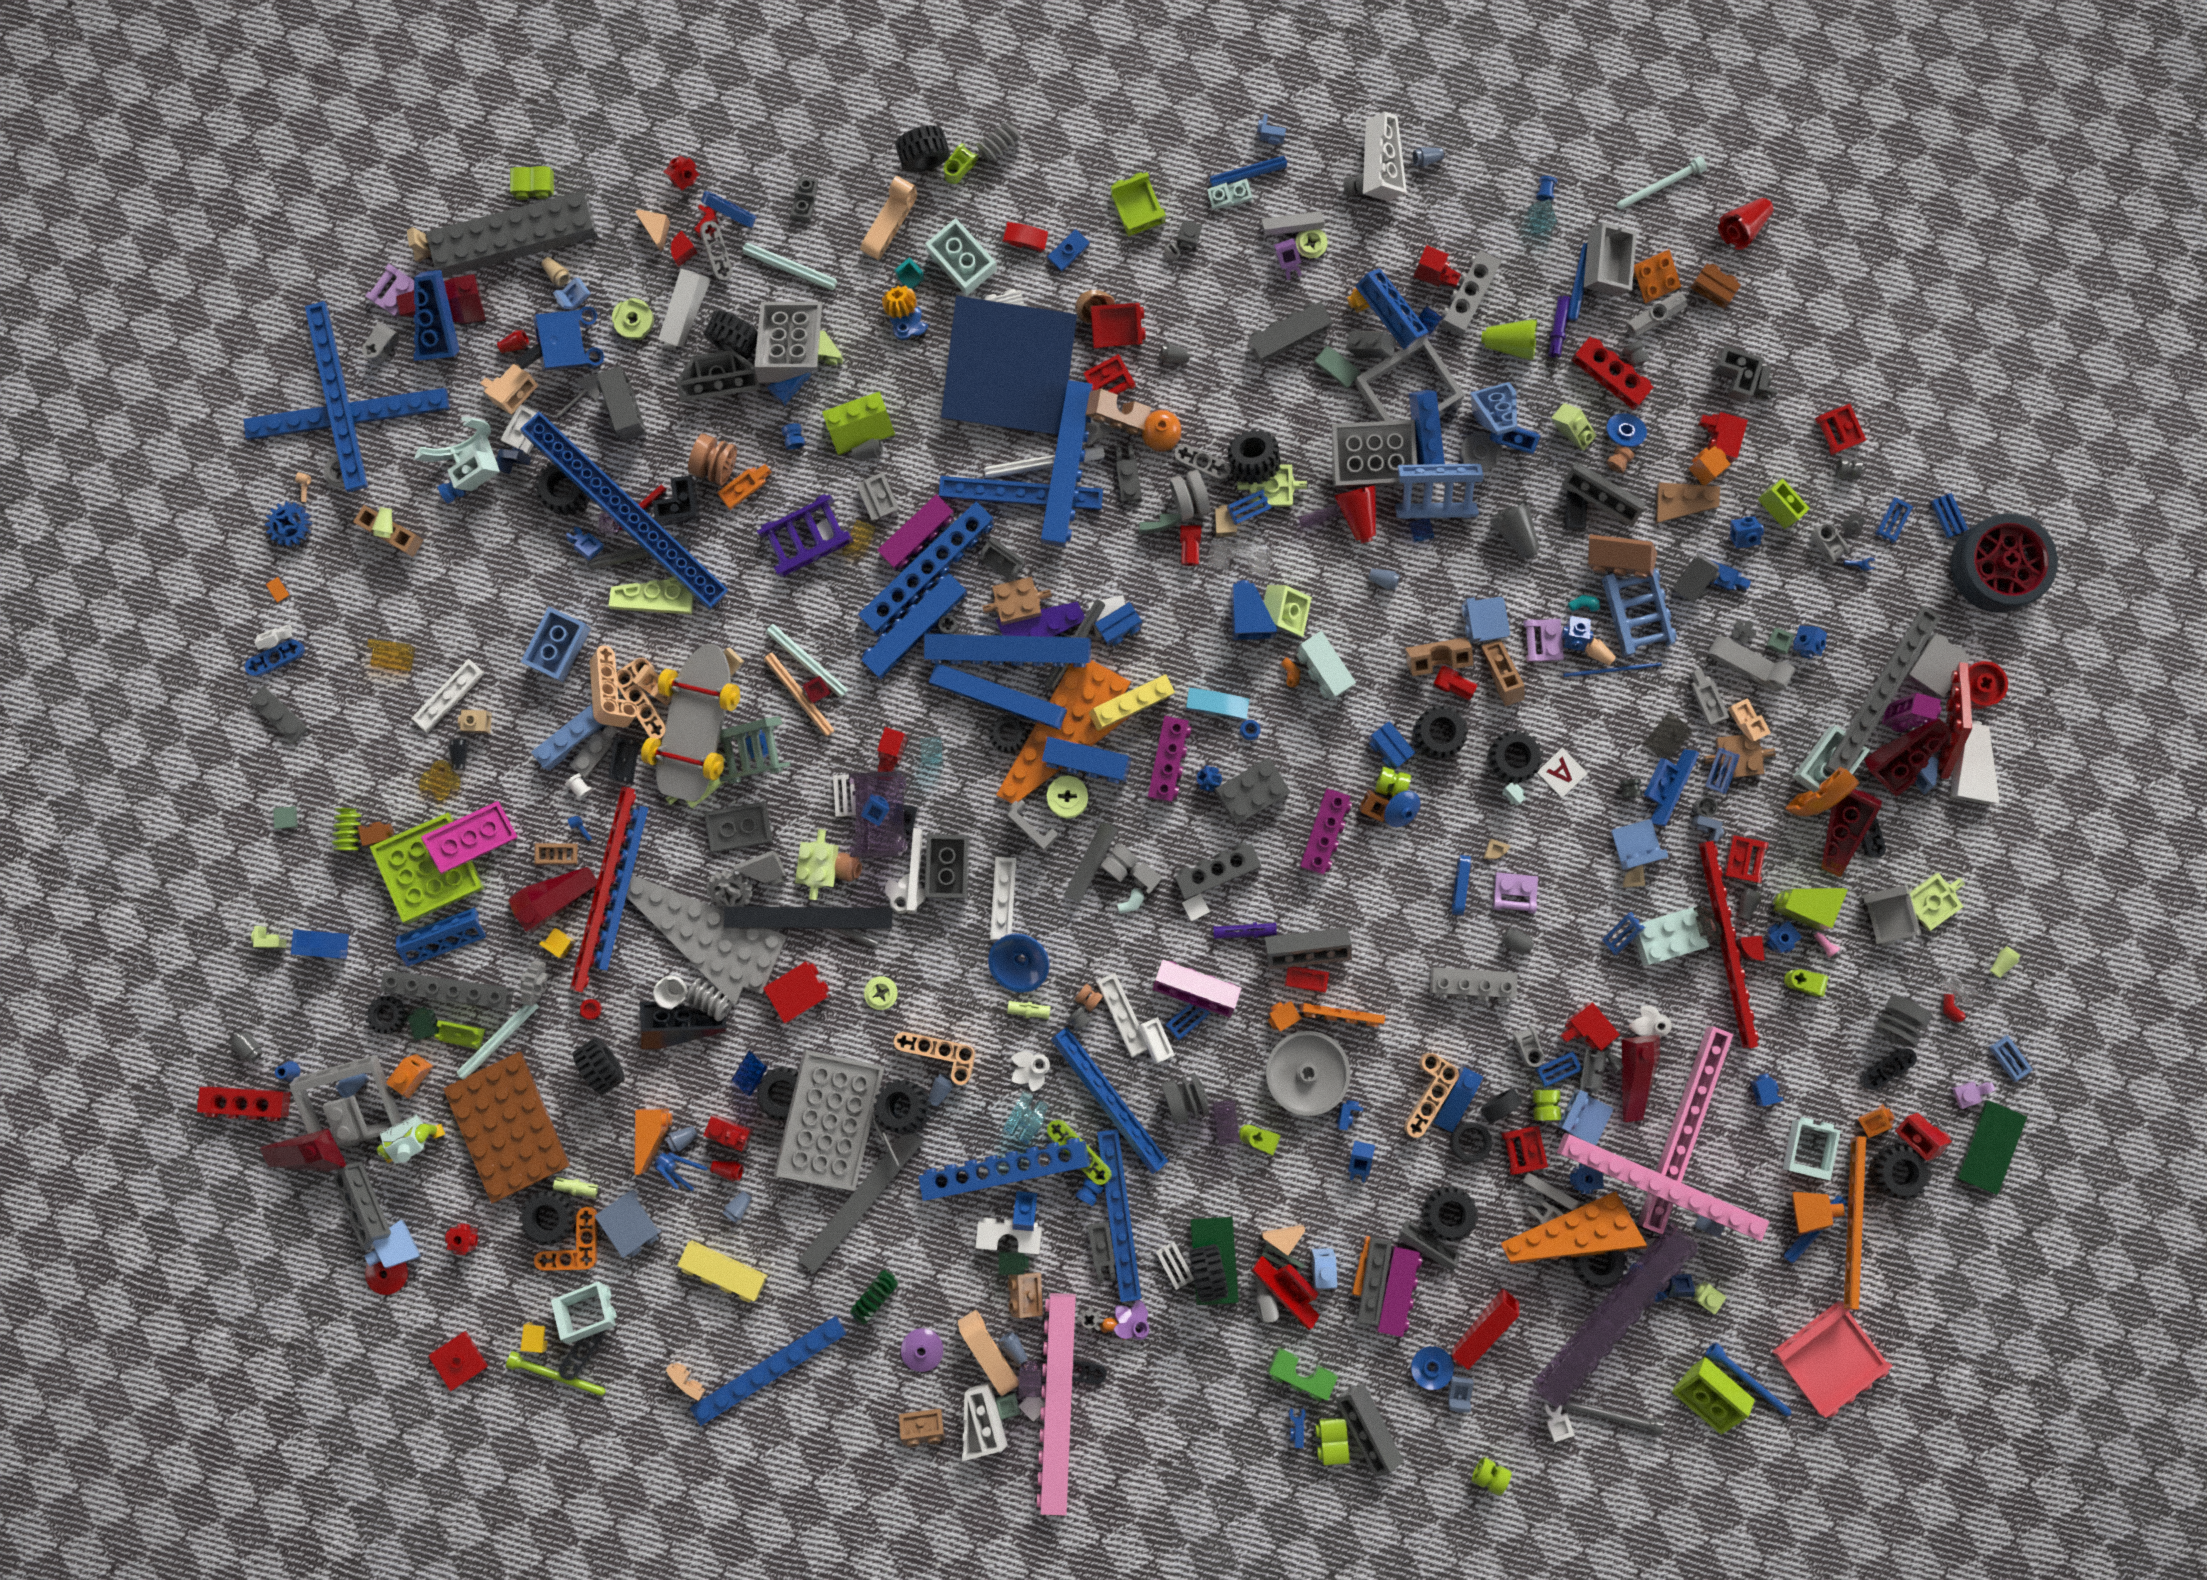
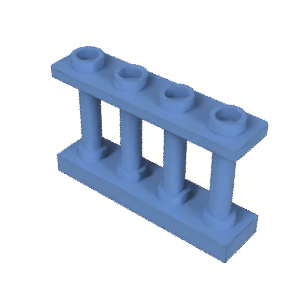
M1481 464L1398 465L1399 482L1404 483L1403 503L1395 504L1397 518L1429 519L1442 517L1449 519L1451 517H1478V507L1475 502H1472L1474 483L1483 482ZM1445 482L1443 503H1431L1433 483ZM1455 482H1466L1464 503H1452L1453 485ZM1413 483H1425L1423 503H1411Z
M1654 568L1653 577L1647 576L1646 579L1630 577L1618 580L1615 579L1614 574L1606 575L1602 579L1623 658L1632 656L1636 653L1635 650L1639 646L1664 640L1666 647L1675 644L1677 636L1675 629L1671 628V613L1665 606L1666 596L1664 590L1660 588V573L1658 569ZM1649 582L1650 594L1625 600L1620 597L1619 591L1621 588ZM1654 601L1657 613L1633 619L1626 618L1624 610L1627 607ZM1656 621L1660 622L1662 633L1638 639L1631 637V627Z

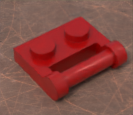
M1119 354L1083 373L1087 383L1092 384V391L1098 390L1121 377H1124L1125 382L1108 390V392L1118 395L1127 389L1131 390L1136 387Z
M1850 403L1815 418L1830 447L1829 452L1831 456L1867 440ZM1832 419L1842 444H1837L1827 420Z
M1732 835L1724 876L1761 884L1762 877L1760 876L1765 849H1768L1769 843ZM1752 847H1755L1757 850L1751 875L1748 874Z
M1539 1125L1501 1133L1502 1139L1505 1140L1511 1166L1509 1168L1510 1175L1548 1168ZM1514 1137H1519L1525 1165L1519 1166L1513 1142Z

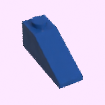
M1460 1067L1458 1071L1459 1077L1433 1121L1434 1124L1450 1132L1454 1131L1483 1079V1076L1466 1067Z

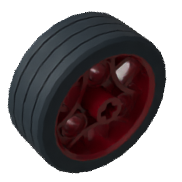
M2012 513L1991 516L1969 528L1960 536L1951 556V574L1959 593L1977 608L1997 613L2014 611L2039 599L2051 587L2058 569V554L2049 533L2031 518ZM2004 539L2009 542V547L2004 544ZM1981 542L1990 547L1987 553L1979 547ZM2023 550H2026L2027 554L2029 555V562L2027 561ZM1982 566L1986 567L1987 574L1982 571ZM2018 572L2023 576V580L2018 578ZM1997 582L2005 585L2003 592L1997 590Z

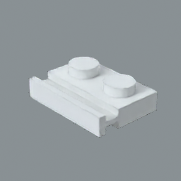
M520 405L500 440L514 448L523 450L529 455L534 445L520 433V428L536 412Z

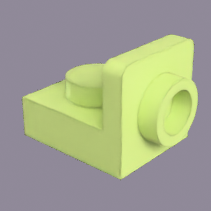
M255 926L251 935L252 943H254L253 947L286 948L287 940L280 939L279 935H266V927Z
M1703 1281L1702 1284L1696 1286L1695 1295L1692 1299L1711 1313L1716 1314L1727 1297L1709 1283Z

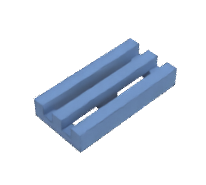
M2008 1035L2003 1036L2001 1040L1989 1046V1049L2013 1082H2017L2033 1070ZM2004 1043L2007 1044V1046L2010 1048V1050L2012 1051V1053H2013V1054L2015 1055V1057L2018 1059V1061L2020 1062V1064H2021V1065L2023 1066V1068L2025 1069L2024 1071L2021 1070V1068L2019 1067V1065L2016 1063L2015 1059L2012 1057V1055H2011V1054L2008 1052V1050L2005 1048V1046L2003 1045ZM1998 1048H1999V1049L2002 1051V1053L2005 1055V1057H2006L2007 1060L2010 1062V1064L2013 1066V1068H2014L2015 1071L2018 1073V1075H2017V1074L2014 1072V1070L2011 1068V1066H2010L2009 1063L2006 1061V1059L2003 1057V1055H2002L2001 1052L1998 1050Z

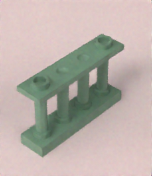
M781 716L764 718L721 730L719 740L724 746L729 775L720 777V782L728 780L729 784L741 782L743 777L770 771V774L783 772L782 768L791 766L790 762L779 763L773 731L775 726L782 725ZM760 730H762V733H765L771 763L769 766H765L759 738ZM746 734L751 737L757 767L752 770L745 738H747ZM733 737L734 740H737L743 772L737 773L731 743Z

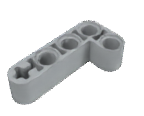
M1719 635L1707 654L1715 661L1776 692L1786 689L1796 670L1785 662L1773 663L1734 641Z

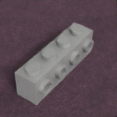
M1433 967L1430 972V993H1435L1437 998H1448V994L1456 995V999H1469V996H1477V1000L1489 1001L1490 997H1498L1499 1002H1510V998H1517L1518 973Z

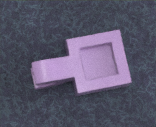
M1971 1081L1952 1088L1959 1107L1964 1109L1982 1102L1980 1095L1993 1092L1995 1088L1992 1082H1985L1976 1086L1975 1082Z

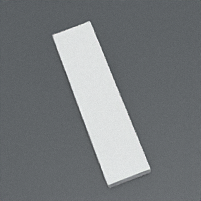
M468 659L411 719L423 731L429 733L485 673Z
M913 828L907 900L908 914H915L917 912L923 832L920 828Z
M995 857L990 940H998L1004 935L1012 934L1016 858Z
M1116 973L1096 981L1131 1058L1147 1051L1148 1048L1138 1027L1139 1023Z

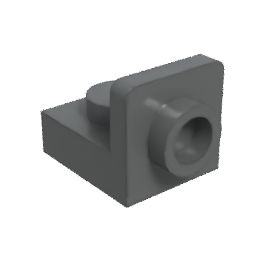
M1183 220L1177 237V245L1183 250H1196L1202 225Z
M1764 365L1761 368L1753 395H1758L1760 399L1769 400L1778 394L1779 389L1769 387L1772 381L1771 367Z

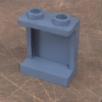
M635 1190L627 1192L595 1215V1218L622 1258L628 1255L630 1258L634 1257L642 1251L640 1249L642 1245L647 1243L649 1246L659 1239L657 1235L662 1232L660 1228H656L637 1200L638 1195Z

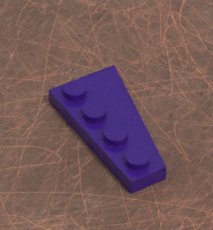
M1077 601L1041 609L1042 616L1007 625H1002L1000 618L995 619L1004 636L1055 637L1080 625L1085 615Z

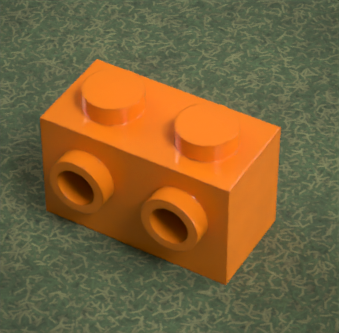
M1714 446L1710 450L1707 447L1691 460L1693 465L1688 469L1702 485H1707L1731 464L1726 459L1725 453Z

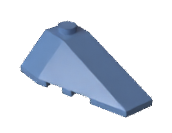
M1510 382L1470 393L1472 414L1479 424L1496 435L1517 430L1516 391Z

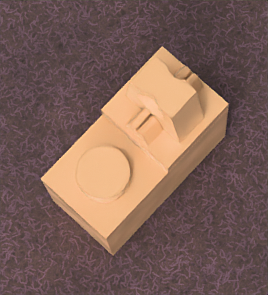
M515 364L501 378L497 377L494 381L484 378L480 383L485 389L484 393L492 403L511 415L538 387L532 376Z

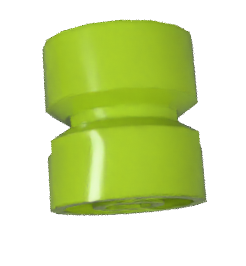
M1382 767L1375 792L1383 795L1390 793L1394 797L1400 792L1407 791L1411 775L1403 772L1396 774L1393 769Z
M1532 1090L1533 1102L1536 1104V1107L1533 1108V1119L1561 1120V1108L1557 1105L1561 1102L1560 1090Z
M1482 1457L1474 1469L1472 1482L1482 1488L1487 1486L1488 1491L1501 1496L1510 1482L1512 1472L1501 1465L1496 1467L1495 1462Z

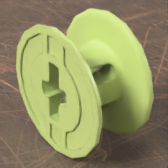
M1061 776L1048 787V806L1059 817L1066 819L1074 818L1080 815L1087 807V788L1076 777ZM1066 792H1070V796H1077V798H1071L1069 802H1065V799L1058 798V796H1065Z

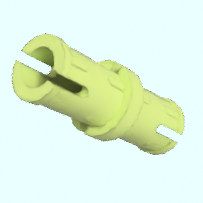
M1009 1001L1007 1014L1026 1016V1018L1038 1017L1049 1019L1051 1006L1032 1004V1002L1020 1003Z
M556 1177L553 1190L572 1193V1196L583 1195L596 1198L598 1185L580 1182L579 1179L568 1180Z

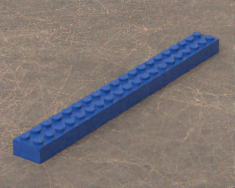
M540 412L536 413L520 428L521 434L709 611L728 593V589L544 415Z

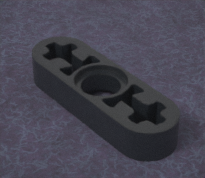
M1876 816L1872 822L1874 827L1873 833L1871 835L1866 833L1861 841L1865 854L1870 858L1881 857L1886 852L1885 841ZM1875 836L1877 837V839H1874L1873 841H1872V840H1870V841L1867 840V838H1872V837H1875ZM1874 845L1879 846L1877 854L1875 851H1871V847Z
M1908 1048L1897 1050L1862 1073L1860 1077L1862 1087L1867 1090H1876L1915 1065L1917 1061L1916 1053ZM1903 1053H1904V1054H1909V1056H1910V1057H1908V1061H1909V1062H1904V1061H1903V1062H1901V1063H1899V1064H1898L1897 1062H1895V1061H1900L1901 1059L1904 1058ZM1887 1063L1893 1066L1894 1070L1891 1075H1886L1883 1071V1067ZM1878 1074L1881 1076L1873 1080L1874 1085L1867 1084V1081H1869L1868 1076L1875 1077Z
M605 1330L599 1332V1337H593L591 1343H594L593 1347L589 1343L583 1342L585 1338L575 1343L559 1367V1374L563 1379L574 1380L580 1375L605 1338ZM592 1335L586 1337V1339H587V1340H590V1338L592 1337ZM582 1345L588 1348V1354L584 1358H580L577 1355V1349ZM572 1356L575 1360L582 1362L580 1365L578 1363L574 1365V1374L566 1375V1366L571 1367L575 1362L571 1360Z
M1073 1360V1365L1081 1366L1082 1373L1079 1376L1072 1375V1381L1100 1384L1106 1379V1368L1102 1364ZM1085 1366H1089L1088 1371H1095L1096 1368H1100L1103 1376L1100 1375L1098 1379H1094L1093 1374H1088V1378H1083L1086 1371Z

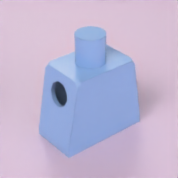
M403 1220L398 1221L389 1228L391 1234L388 1238L373 1242L376 1250L364 1255L370 1267L382 1261L385 1268L421 1257Z
M1333 1248L1311 1249L1313 1288L1315 1290L1336 1289L1337 1269Z

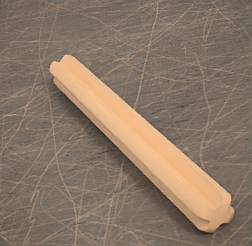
M773 653L768 654L764 661L826 737L830 736L834 732L832 726L816 706L812 704L808 696Z

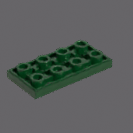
M1985 1100L1956 1178L1998 1195L2027 1116L1990 1100Z
M1233 1216L1190 1219L1192 1249L1212 1244L1217 1245L1228 1287V1297L1202 1303L1199 1300L1195 1284L1196 1306L1239 1303Z

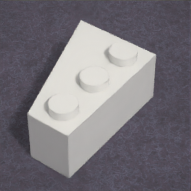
M991 1383L970 1387L965 1392L964 1397L965 1421L962 1461L1003 1451L1008 1445Z

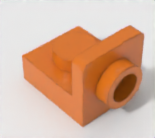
M1882 1104L1878 1109L1860 1116L1858 1120L1870 1138L1891 1129L1895 1118L1889 1108L1886 1109Z

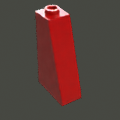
M1504 1288L1500 1290L1452 1348L1453 1360L1460 1367L1464 1366L1469 1370L1519 1317V1301Z

